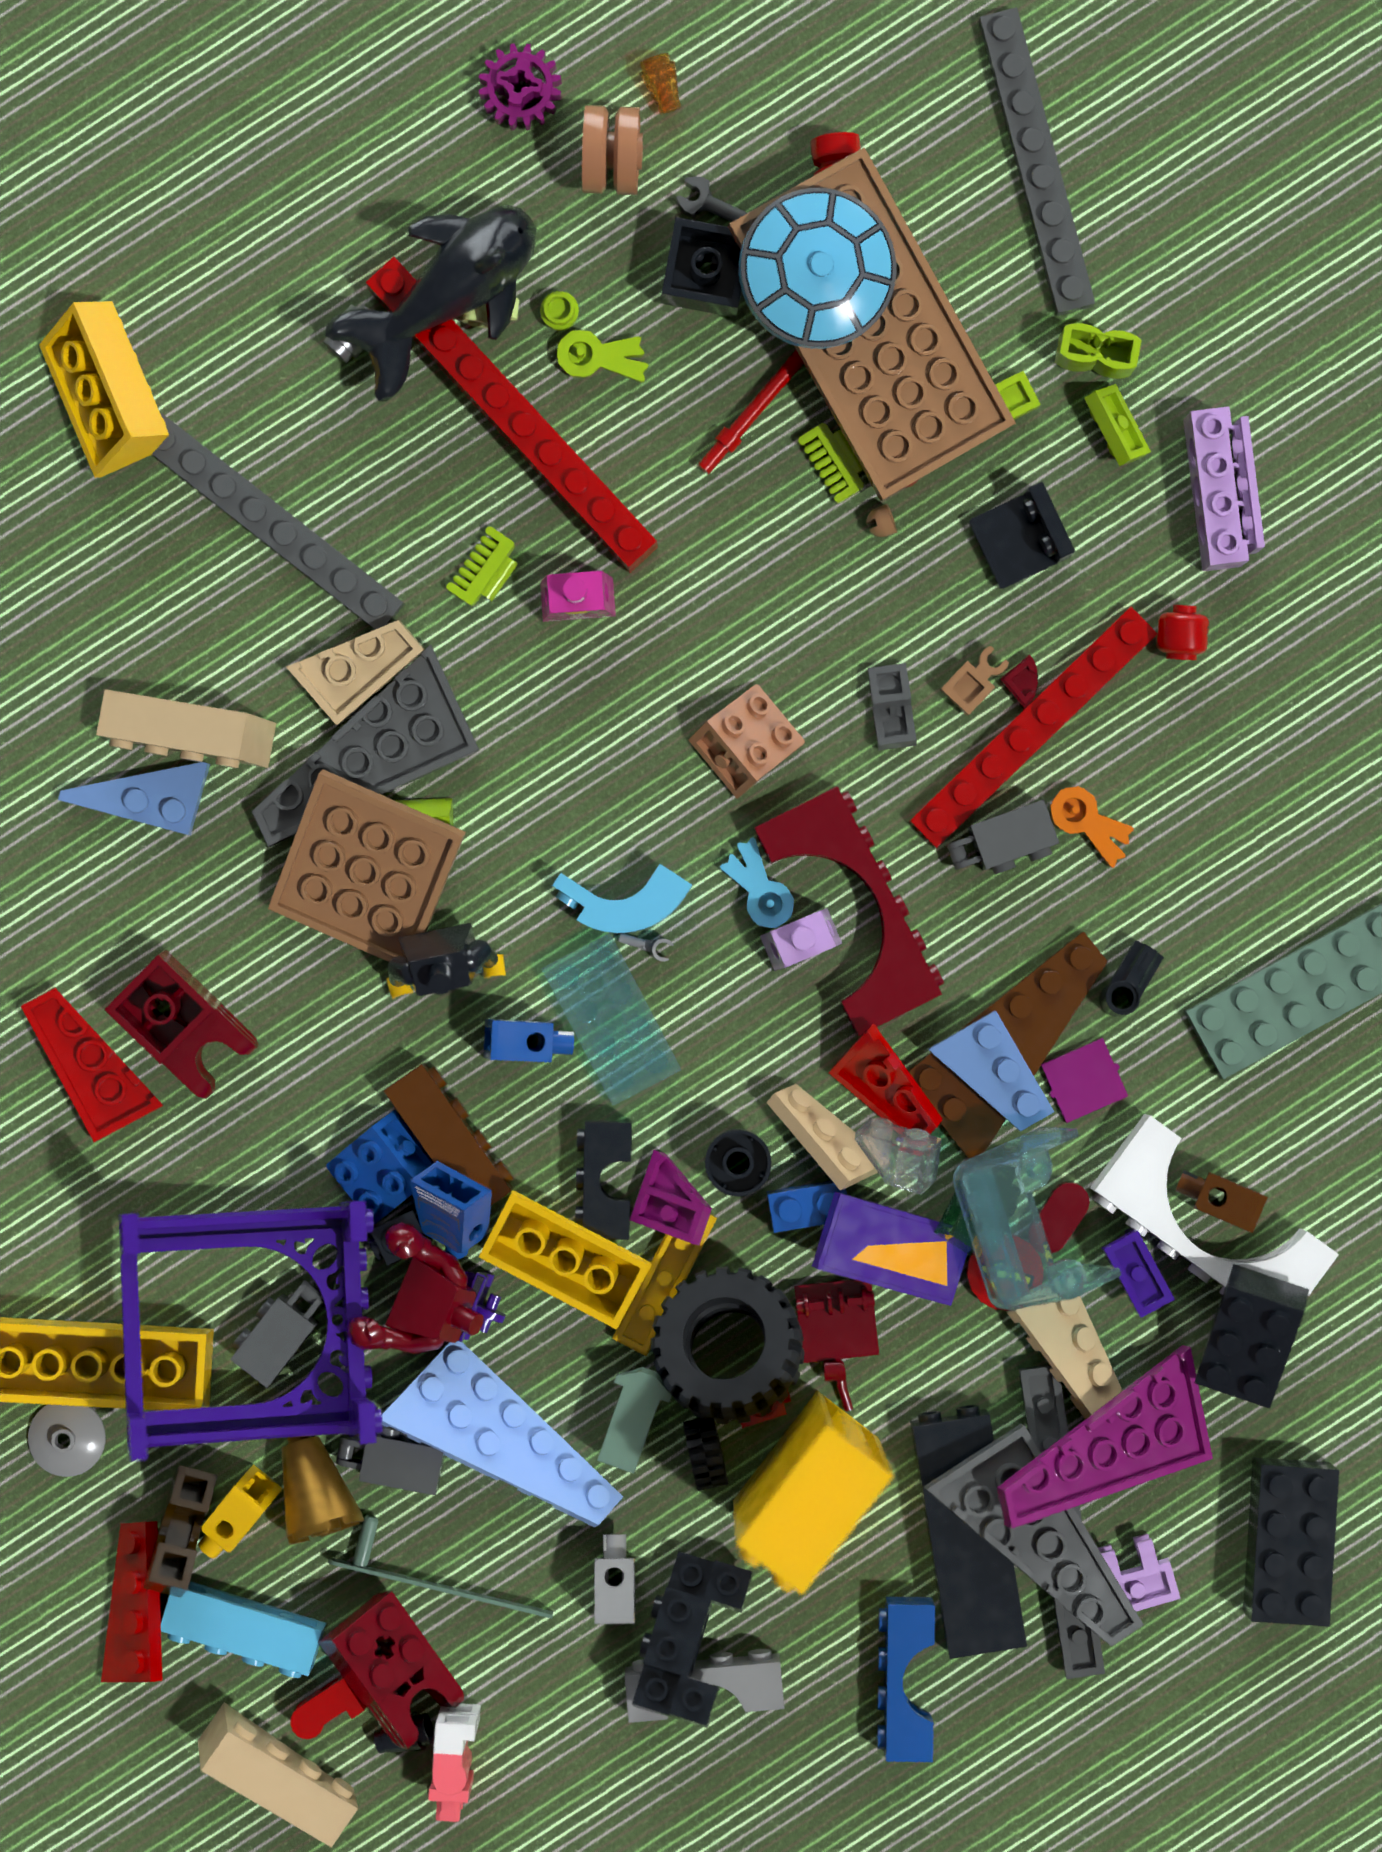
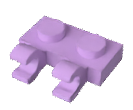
M1148 1533L1133 1537L1141 1566L1120 1571L1117 1557L1111 1544L1098 1547L1135 1611L1181 1599L1171 1563L1168 1558L1157 1560L1155 1548Z

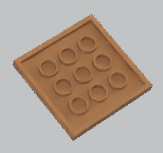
M323 769L316 779L268 909L388 962L394 957H403L399 937L427 931L466 832Z

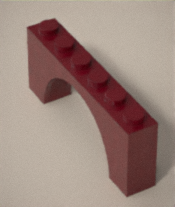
M838 786L754 827L753 830L770 864L795 856H815L829 859L848 868L863 881L871 892L881 918V948L875 966L864 983L856 991L840 1001L856 1035L861 1036L873 1023L876 1027H879L941 996L942 992L939 986L943 985L944 981L934 963L929 966L927 965L921 953L927 950V947L917 929L910 931L904 917L910 915L900 894L893 897L887 885L888 882L892 881L891 875L883 860L875 861L869 849L875 846L873 839L865 825L860 828L858 827L852 815L857 812L852 797L848 791L841 793Z

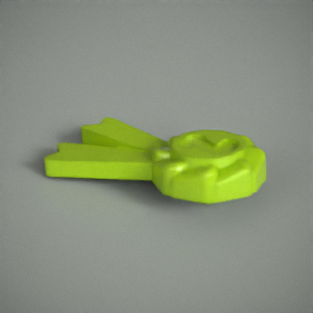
M575 330L570 331L558 343V364L571 377H591L599 368H603L634 381L644 383L645 377L643 373L649 367L645 362L626 359L644 356V350L640 347L641 337L639 336L602 344L592 332Z

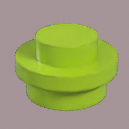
M555 291L543 299L540 313L543 322L549 328L561 331L575 324L579 315L577 301L572 295L564 291Z

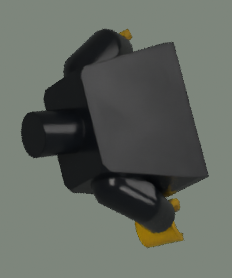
M471 923L399 937L403 957L397 956L390 960L388 964L389 977L386 978L392 999L405 994H413V988L418 996L433 993L443 995L450 990L471 985L476 971L481 967L483 978L506 976L504 955L496 954L486 941L475 940Z

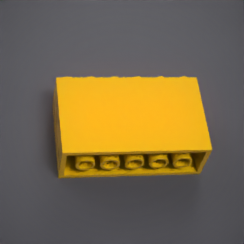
M817 1390L733 1500L736 1545L740 1548L737 1553L752 1566L758 1567L761 1563L773 1573L770 1577L771 1580L784 1591L790 1593L792 1589H795L803 1595L894 1476L879 1437Z

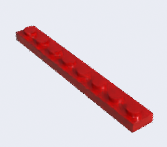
M1132 606L1128 608L909 822L936 849L1157 635V632Z

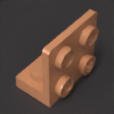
M757 684L710 718L688 740L737 799L805 743L802 736Z

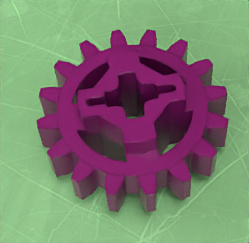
M514 43L510 44V53L507 55L500 49H497L496 55L498 60L493 62L486 59L484 62L489 74H479L480 83L487 86L478 90L480 99L488 100L484 104L486 113L489 114L497 111L495 122L500 125L505 119H508L510 130L513 131L517 127L518 122H523L526 131L531 129V121L534 119L541 125L545 124L543 113L546 111L554 115L556 108L551 101H559L562 98L561 91L554 88L562 84L561 75L553 74L557 69L555 61L552 60L544 63L546 59L545 51L541 49L536 55H533L530 44L525 45L523 52H518ZM515 65L514 67H512V68L509 69L508 71H506V72L503 71V70H505L506 68H508L509 66ZM533 67L543 75L546 83H543L542 79L535 78L532 73ZM520 82H526L527 87H523L521 93H516L514 87H518ZM495 91L499 95L506 96L509 104L508 108L498 100ZM538 103L534 107L525 110V108H527L531 104Z

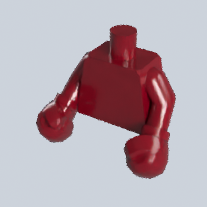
M400 1222L391 1226L385 1234L386 1246L399 1258H413L385 1326L379 1325L376 1320L369 1317H356L348 1325L347 1333L351 1343L362 1350L379 1348L388 1350L392 1348L417 1354L439 1349L444 1341L456 1343L462 1331L471 1336L476 1335L483 1325L484 1317L482 1314L471 1309L476 1299V1291L467 1285L468 1277L458 1259L454 1255L431 1244V1240L424 1237L410 1224Z

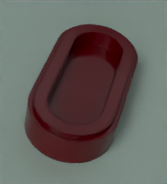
M1063 1182L1052 1190L1028 1229L1030 1243L1038 1251L1052 1254L1060 1251L1065 1246L1089 1209V1196L1082 1186L1074 1182Z

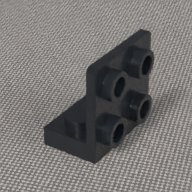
M1043 481L1029 487L1023 495L984 512L969 521L971 530L1000 589H1005L1071 558L1076 552Z

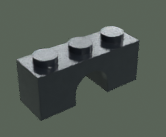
M586 1120L585 1129H577V1152H584V1167H577L576 1191H583V1206H576L575 1223L606 1239L629 1240L631 1198H617L606 1193L601 1185L600 1177L602 1170L610 1163L631 1162L632 1121Z

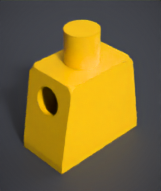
M253 1464L201 1526L205 1536L198 1543L200 1550L211 1558H217L223 1549L231 1553L283 1488Z

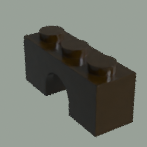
M181 1465L174 1473L143 1588L177 1597H182L188 1590L198 1552L196 1551L199 1533L209 1510L218 1475Z

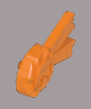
M1080 786L1065 788L1057 793L1050 805L1053 824L1068 834L1084 832L1107 865L1114 868L1117 859L1125 858L1126 855L1110 837L1123 845H1128V835L1133 832L1134 828L1099 815L1095 797Z

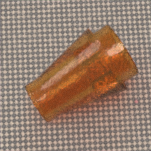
M669 53L659 54L641 61L642 71L639 75L657 105L659 114H667L682 108L679 100L676 63L671 61Z

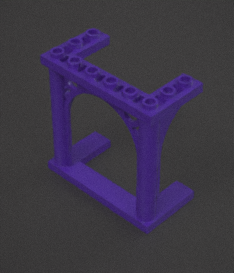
M365 1201L338 1202V1206L152 1217H138V1213L118 1214L127 1452L131 1461L147 1460L148 1447L330 1434H348L349 1437L359 1444L376 1443V1433H382L383 1422L381 1409H377L374 1402L366 1398V1388H372L371 1365H364V1350L353 1345L347 1333L349 1323L354 1318L361 1317L362 1310H368L369 1307L368 1288L361 1287L360 1271L367 1270L366 1248H359V1242L367 1241V1233L373 1232L372 1209H366ZM313 1238V1241L307 1246L305 1254L296 1252L294 1248L295 1241L305 1244V1239ZM276 1240H285V1243L281 1245ZM325 1244L334 1245L337 1250L334 1262L325 1269L315 1268L312 1259L316 1250ZM232 1247H261L290 1257L309 1273L324 1300L327 1332L324 1347L316 1365L298 1386L283 1396L263 1403L143 1411L137 1254ZM341 1267V1272L335 1279V1283H340L337 1289L331 1290L327 1286V1277ZM342 1299V1307L335 1306ZM335 1314L342 1316L343 1320L340 1325L332 1323V1317ZM344 1332V1340L338 1337L336 1333ZM334 1350H340L343 1353V1356L339 1355L338 1358L340 1363L345 1366V1371L330 1363V1354ZM323 1372H330L338 1376L343 1385L341 1394L334 1397L324 1394L318 1386L319 1375ZM305 1390H311L313 1396L321 1403L312 1405V1399L301 1403V1395ZM289 1401L293 1404L292 1406L283 1407Z

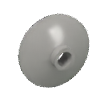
M47 1404L35 1415L28 1432L29 1449L37 1464L45 1471L62 1477L76 1476L93 1467L100 1459L106 1443V1432L102 1419L92 1407ZM60 1433H65L69 1436V1446L63 1447L58 1443V1435Z

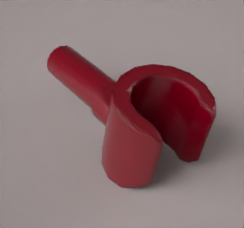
M841 1359L823 1361L824 1381H837V1389L844 1411L853 1410L847 1389L844 1362Z

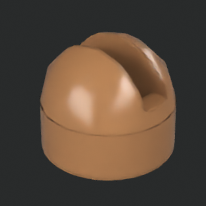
M888 504L876 507L868 514L866 523H877L876 527L869 530L874 536L887 537L898 533Z

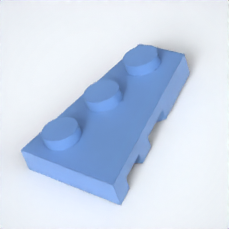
M992 1011L928 1048L933 1055L941 1060L1019 1131L1054 1113L997 1011Z

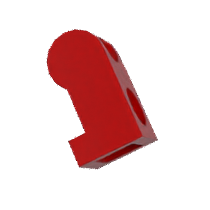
M339 1675L303 1699L296 1706L290 1719V1726L298 1737L312 1739L322 1732L326 1723L344 1711L353 1719L364 1712L367 1706L360 1702L342 1675Z

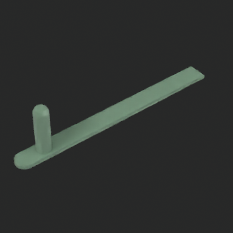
M366 1515L364 1517L353 1562L336 1558L328 1559L329 1564L551 1619L553 1616V1611L369 1567L368 1562L378 1526V1518L375 1516Z

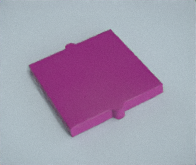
M1103 1038L1041 1064V1068L1051 1088L1049 1095L1056 1099L1066 1123L1128 1097L1117 1071L1120 1066L1113 1062Z

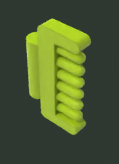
M821 423L799 437V445H807L804 448L806 454L823 446L809 456L811 462L828 454L814 464L816 470H820L833 462V464L819 472L821 478H825L838 470V472L825 479V486H830L843 478L842 481L829 489L830 494H836L847 487L835 495L834 500L837 504L844 502L863 490L864 483L858 475L863 472V469L841 429L832 434L827 424Z
M488 526L485 532L499 544L487 536H482L480 541L492 549L493 552L481 544L475 545V550L488 559L486 560L474 551L469 554L471 559L483 567L481 568L471 560L466 559L464 565L477 575H474L464 567L458 570L459 574L471 581V584L459 575L453 577V581L466 591L452 582H449L446 586L449 592L470 606H474L481 596L492 602L518 565L517 562L509 557L515 548L514 542L491 526Z

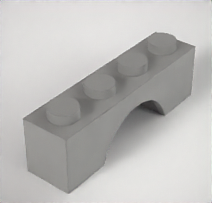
M755 1649L749 1651L748 1656L733 1657V1654L730 1652H719L711 1654L708 1660H697L695 1662L691 1678L720 1686L730 1691L739 1700L745 1712L784 1709L779 1653L772 1654L770 1649ZM644 1659L632 1662V1666L625 1667L629 1723L668 1719V1716L642 1710L632 1705L644 1666Z

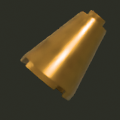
M288 1437V1445L281 1448L288 1544L294 1545L309 1541L308 1536H311V1538L327 1536L364 1521L361 1510L320 1437Z

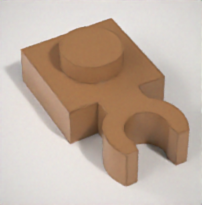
M992 646L987 647L980 654L976 668L967 661L940 689L967 717L995 688L987 679L990 676L994 677L1002 674L1008 667L1009 662L1007 660L1003 661L999 667L989 666L987 657L994 650Z

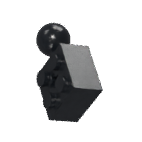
M675 218L661 304L736 318L742 290L739 279L741 250L728 227ZM703 262H709L713 271L709 274H703L698 268L702 267Z

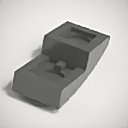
M906 663L868 668L878 751L916 746L917 739Z

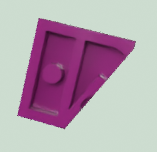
M653 1150L630 1221L686 1242L700 1245L712 1208L667 1154Z

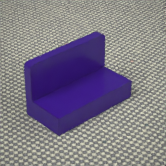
M1129 1228L1124 1231V1236L1101 1249L1136 1314L1142 1318L1172 1302L1175 1298L1139 1231Z

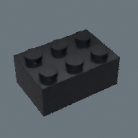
M1233 1264L1200 1359L1194 1383L1270 1409L1305 1313L1309 1289Z

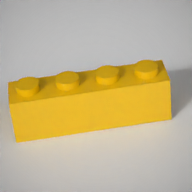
M113 301L73 302L39 346L94 478H100L152 455L169 436V433Z
M514 1190L511 1192L478 1256L616 1330L652 1265L646 1259Z

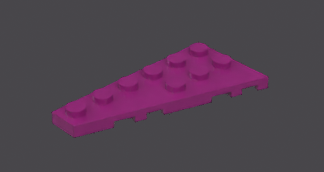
M1180 1346L998 1486L997 1491L1004 1525L1013 1529L1213 1459L1199 1386L1194 1383L1196 1371L1191 1347Z

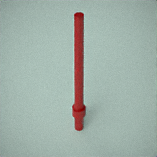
M797 350L791 354L729 428L724 427L714 438L716 443L697 464L703 472L709 475L727 453L732 454L742 443L740 440L742 435L802 367L804 363Z

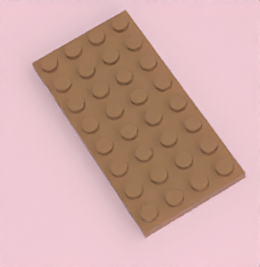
M864 147L731 222L728 228L741 250L745 236L753 222L775 200L801 189L828 188L844 192L863 202L878 216L888 231L896 257V280L889 304L880 318L862 335L840 346L826 349H809L794 345L878 498L882 501L1016 424Z

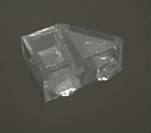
M871 1117L855 1132V1141L887 1185L923 1195L937 1179L942 1138L929 1135L923 1129H908L894 1125L892 1121L885 1118Z

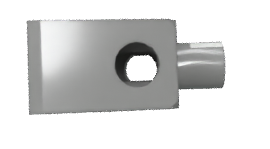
M626 1534L603 1535V1558H596L594 1563L595 1624H634L636 1621L635 1558H627ZM610 1568H618L622 1571L621 1584L614 1585L609 1582Z

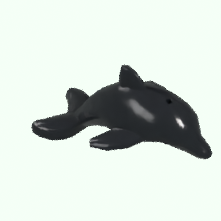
M510 205L496 207L470 219L452 214L433 215L422 218L408 227L409 236L440 245V248L395 311L392 313L364 308L345 311L330 320L326 325L325 335L330 340L349 342L369 352L375 373L374 395L378 401L387 402L401 390L407 379L412 337L486 305L488 339L497 340L510 323L516 301V279L534 254L537 228L531 218L521 208Z

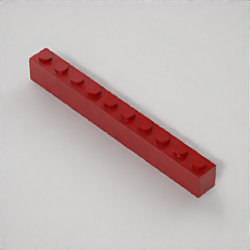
M393 256L365 283L376 300L388 312L393 313L417 280ZM453 319L412 337L629 573L658 548L657 540Z

